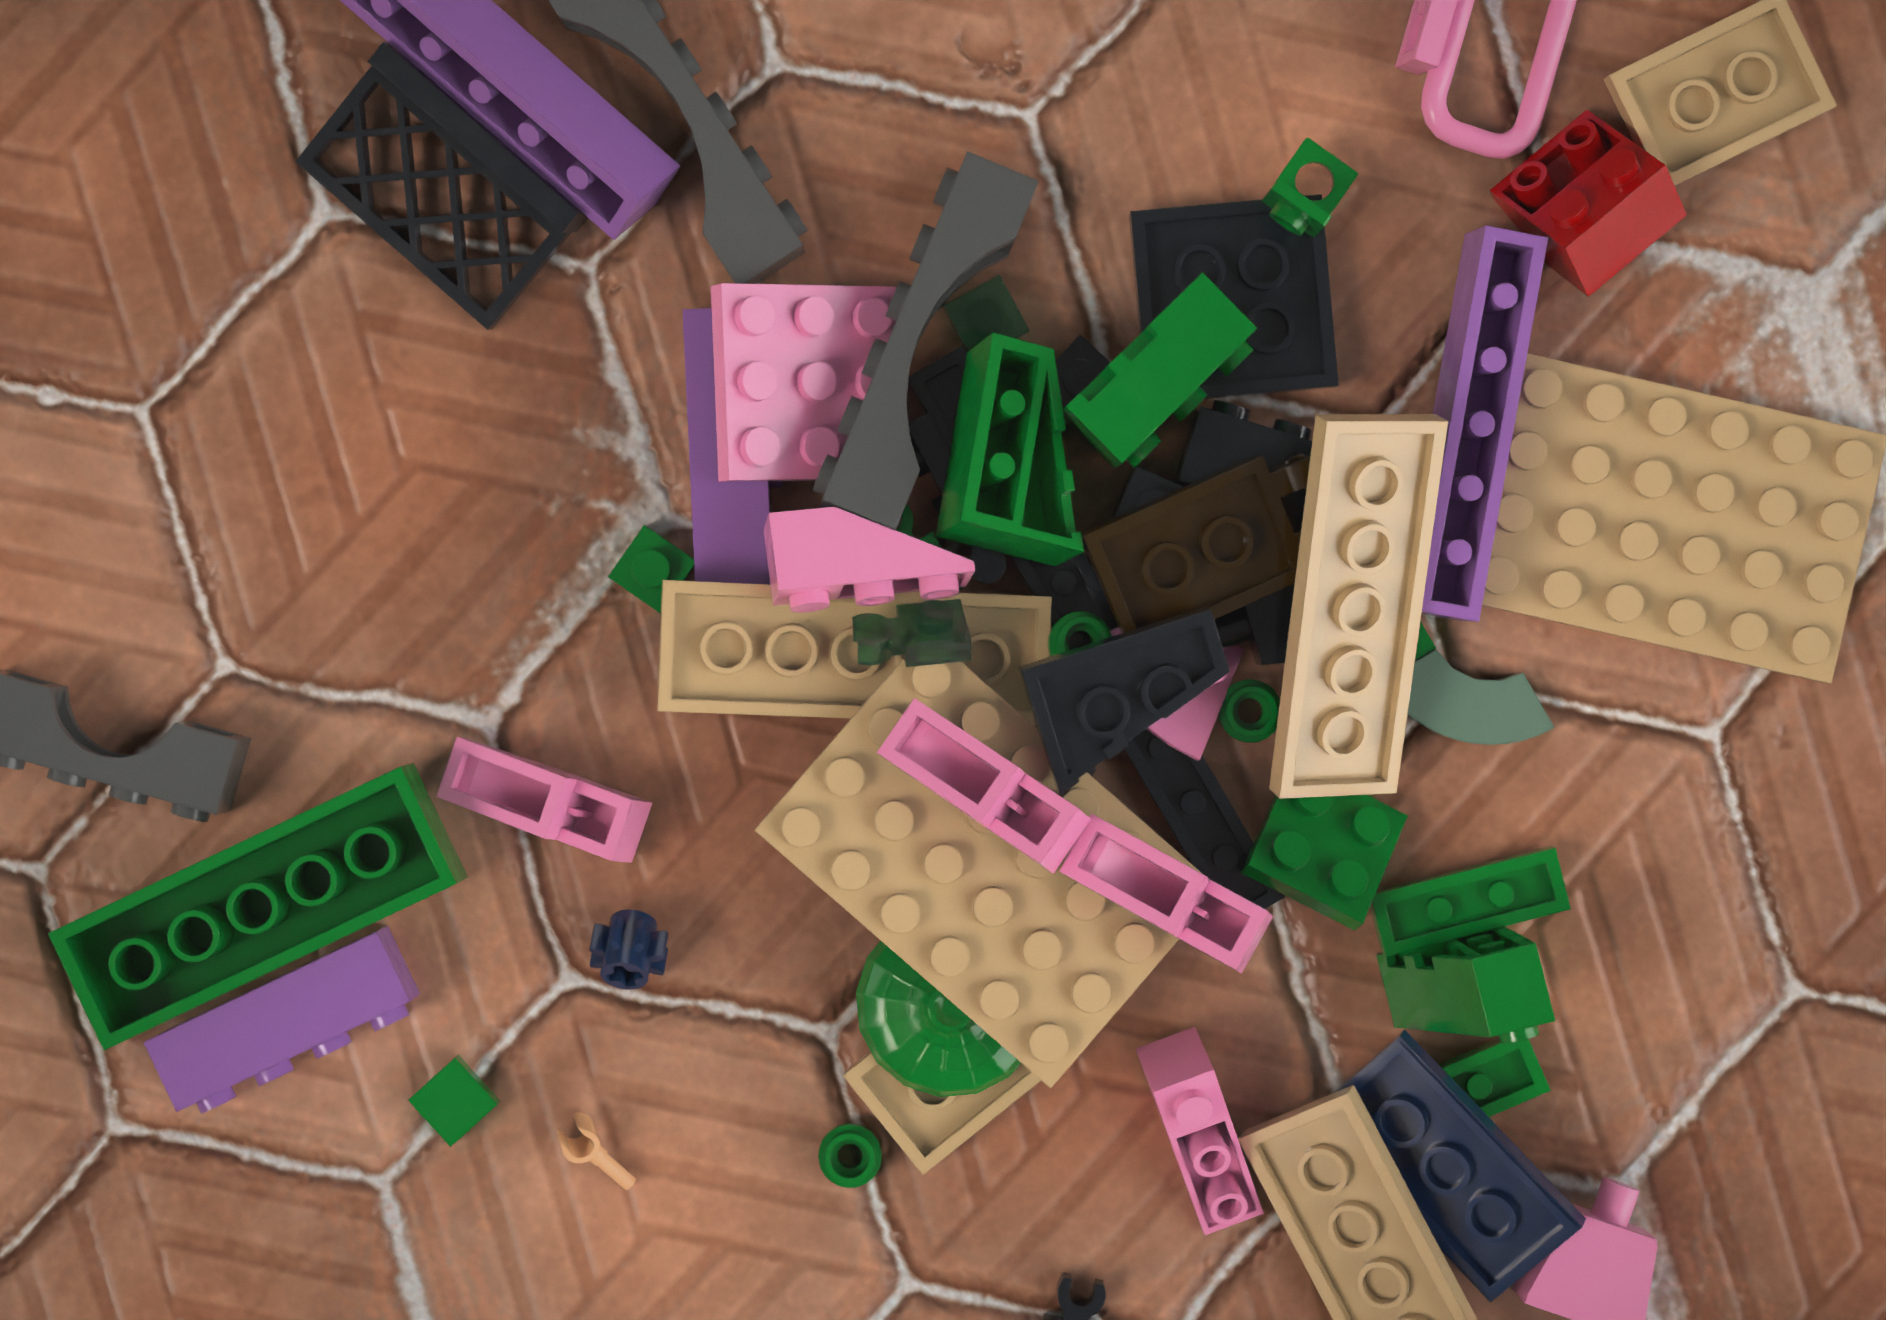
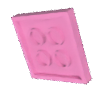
M720 283L711 286L718 482L817 480L827 454L839 459L848 436L837 432L851 396L864 400L872 378L861 374L876 338L888 342L896 323L895 320L885 317L896 287Z

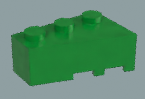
M1202 272L1063 409L1064 419L1113 469L1121 465L1125 460L1133 467H1136L1162 441L1154 431L1171 414L1181 422L1205 399L1207 394L1200 385L1217 368L1225 376H1228L1254 350L1245 340L1257 327Z
M993 332L967 352L936 537L1052 566H1058L1084 552L1081 531L1076 532L1070 495V493L1075 491L1072 470L1067 471L1061 435V432L1065 431L1066 427L1054 349Z
M1506 927L1385 957L1382 953L1376 954L1394 1028L1490 1038L1499 1036L1500 1043H1514L1539 1035L1538 1025L1555 1021L1536 943Z

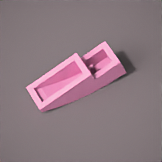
M915 698L877 751L880 756L1052 874L1055 873L1091 820L1078 807Z
M463 737L456 738L436 796L544 839L558 840L610 861L629 863L633 861L652 806V802Z
M1091 813L1089 816L1091 820L1074 843L1059 872L1242 974L1273 915L1262 907L1210 880L1202 873Z

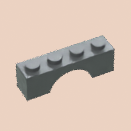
M7 669L0 670V766L24 770L26 762L49 768L47 778L55 782L85 787L87 779L111 785L108 795L116 799L146 805L149 796L172 802L170 811L172 814L201 822H208L210 813L218 815L231 811L251 738L200 723L185 721L174 723L160 741L141 753L135 755L116 753L95 743L81 729L71 708L68 686Z

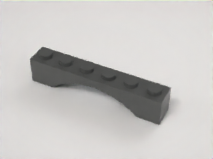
M548 0L567 30L598 39L629 56L657 79L679 106L692 130L702 163L705 191L703 235L734 283L758 284L805 253L804 246L798 237L808 231L788 199L777 205L763 185L773 177L753 146L750 145L741 151L728 132L729 129L737 125V122L719 94L714 92L706 98L693 79V76L702 70L684 41L679 38L670 44L657 23L666 18V15L657 0Z
M968 151L959 172L947 167L933 201L934 204L943 207V211L935 228L923 224L909 259L920 264L912 285L899 281L885 317L896 321L888 342L878 338L875 339L861 374L872 378L864 400L851 396L837 430L838 433L848 436L839 459L827 454L813 487V491L824 495L820 508L837 507L896 530L920 472L910 439L906 404L909 368L915 348L930 320L955 291L981 271L1008 258L1038 185V180Z

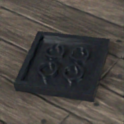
M1322 194L1307 195L1305 197L1316 201L1322 199ZM1262 200L1130 211L1129 222L1139 334L1203 272L1257 327L1245 340L1254 350L1228 376H1225L1217 368L1200 385L1207 394L1205 399L1336 388L1339 386L1325 227L1314 238L1305 231L1301 236L1295 235L1271 218L1269 213L1272 208L1262 202Z

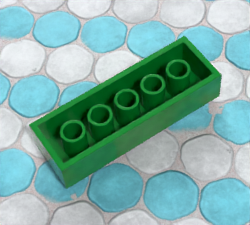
M411 763L387 772L51 931L48 935L103 1050H107L463 881L468 876L415 764Z

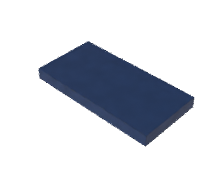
M1405 1029L1333 1092L1335 1093L1352 1085L1355 1086L1441 1251L1490 1302L1583 1227L1586 1218Z

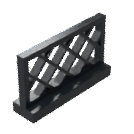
M383 42L367 61L372 66L295 162L487 330L493 329L572 232H578L588 220V217L388 42ZM378 85L382 86L396 99L399 127L367 129L365 102ZM409 111L425 125L411 126ZM354 117L355 130L342 131ZM434 132L445 142L447 169L415 172L412 134ZM400 135L403 173L371 175L368 137ZM356 138L359 176L338 178L319 159L335 140ZM458 154L473 167L459 168ZM482 174L493 184L495 212L463 214L460 176ZM448 177L451 215L419 217L416 179ZM404 180L407 218L386 220L375 210L372 183ZM360 184L361 197L347 185ZM506 196L522 210L507 211ZM530 216L549 233L548 237L533 255L511 256L508 218ZM496 219L500 257L467 259L464 221ZM452 222L455 260L434 262L422 251L420 224ZM408 225L409 239L394 226ZM526 262L513 278L512 263ZM500 264L503 291L493 304L486 308L470 294L468 266ZM456 267L457 281L442 268Z

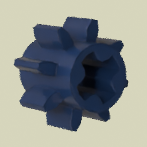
M638 910L617 911L610 917L609 926L594 924L589 951L592 952L589 965L591 968H601V978L613 987L626 990L641 988L647 984L649 973L661 976L664 974L668 948L666 947L668 932L657 931L656 920L647 913Z

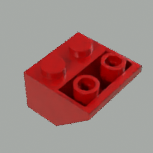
M1585 110L1489 190L1493 199L1522 233L1548 237L1544 261L1550 268L1588 297L1687 216L1666 165L1589 110Z

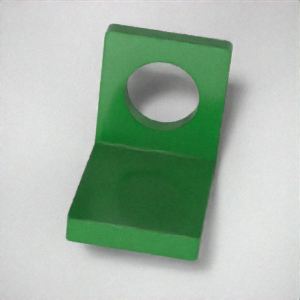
M1305 138L1262 199V202L1272 208L1269 215L1279 225L1295 235L1301 236L1305 231L1314 238L1332 217L1331 213L1358 176V172L1310 138ZM1312 163L1324 166L1330 172L1333 181L1332 189L1328 196L1316 201L1309 200L1298 192L1295 184L1299 169Z

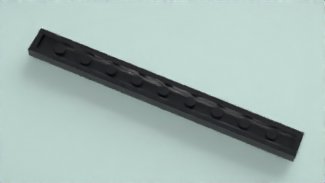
M963 346L914 373L908 379L926 413L929 412L949 452L967 355ZM1084 552L1058 566L1010 555L1034 596L1052 597V627L1061 617L1072 612L1084 611L1101 618L1109 630L1118 628L1105 594L1084 585L1091 568V564ZM1073 633L1068 642L1070 650L1089 644L1087 637L1081 633ZM1146 729L1128 742L1129 746L1124 751L1190 863L1210 880L1263 909L1285 898V895L1241 873L1254 842L1203 755L1199 761H1196L1170 747Z

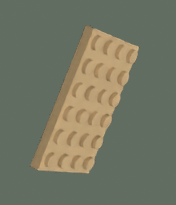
M1527 353L1482 606L1832 684L1885 453L1886 435Z
M927 632L754 830L1048 1087L1052 1088L1179 939L1059 872L1068 854L1055 873L1052 874L880 756L877 751L915 698L1017 765L1026 774L1078 807L1088 817L1092 813L1192 869L1200 871L1089 773L1086 772L1078 778L1079 782L1060 795L1056 789L1038 729Z

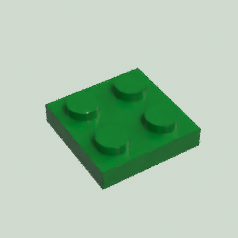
M1275 795L1241 873L1355 931L1365 921L1408 815L1368 795L1281 799Z

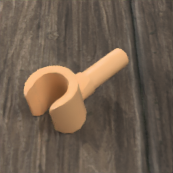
M583 1112L574 1113L573 1117L576 1125L583 1135L578 1138H568L559 1129L556 1131L563 1154L567 1160L573 1163L590 1161L594 1166H598L623 1189L628 1190L631 1188L636 1178L607 1153V1150L600 1145L599 1137L590 1116Z

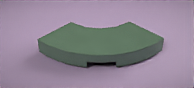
M1433 650L1415 661L1407 716L1435 733L1473 744L1497 745L1524 741L1555 728L1524 673L1518 672L1498 680L1474 679L1453 669L1437 650Z

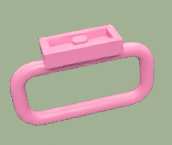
M1414 0L1395 68L1416 75L1427 73L1421 99V110L1425 124L1436 138L1450 146L1484 157L1505 159L1520 154L1534 141L1541 127L1577 0H1550L1516 121L1509 131L1501 134L1454 119L1449 113L1446 104L1475 0Z

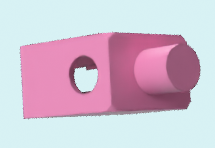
M1603 1177L1592 1210L1572 1204L1586 1218L1583 1227L1517 1280L1512 1290L1525 1304L1571 1320H1645L1657 1253V1239L1645 1229L1629 1223L1640 1190L1623 1182Z

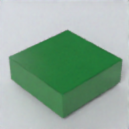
M459 1054L408 1099L450 1147L500 1103L498 1097Z

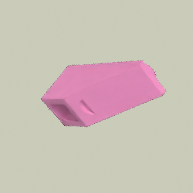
M837 507L769 513L764 527L773 606L790 604L792 612L804 613L823 610L830 606L829 600L855 598L856 605L875 606L895 600L894 594L920 591V597L926 600L948 598L959 594V587H966L975 572L973 560Z
M1196 1027L1136 1048L1204 1235L1264 1214L1215 1071Z

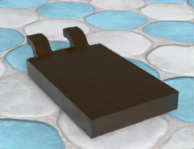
M1300 452L1277 463L1268 470L1264 457L1256 454L1081 532L1083 545L1120 632L1124 633L1204 606L1212 610L1213 617L1216 619L1294 584L1302 523L1297 525L1286 495L1307 487L1311 455L1305 457L1304 453Z

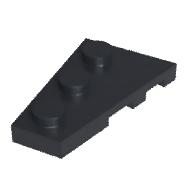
M1207 606L1019 666L1052 777L1060 795L1079 782L1078 778L1106 758L1110 760L1129 746L1128 742L1160 718L1166 719L1230 672L1212 610Z

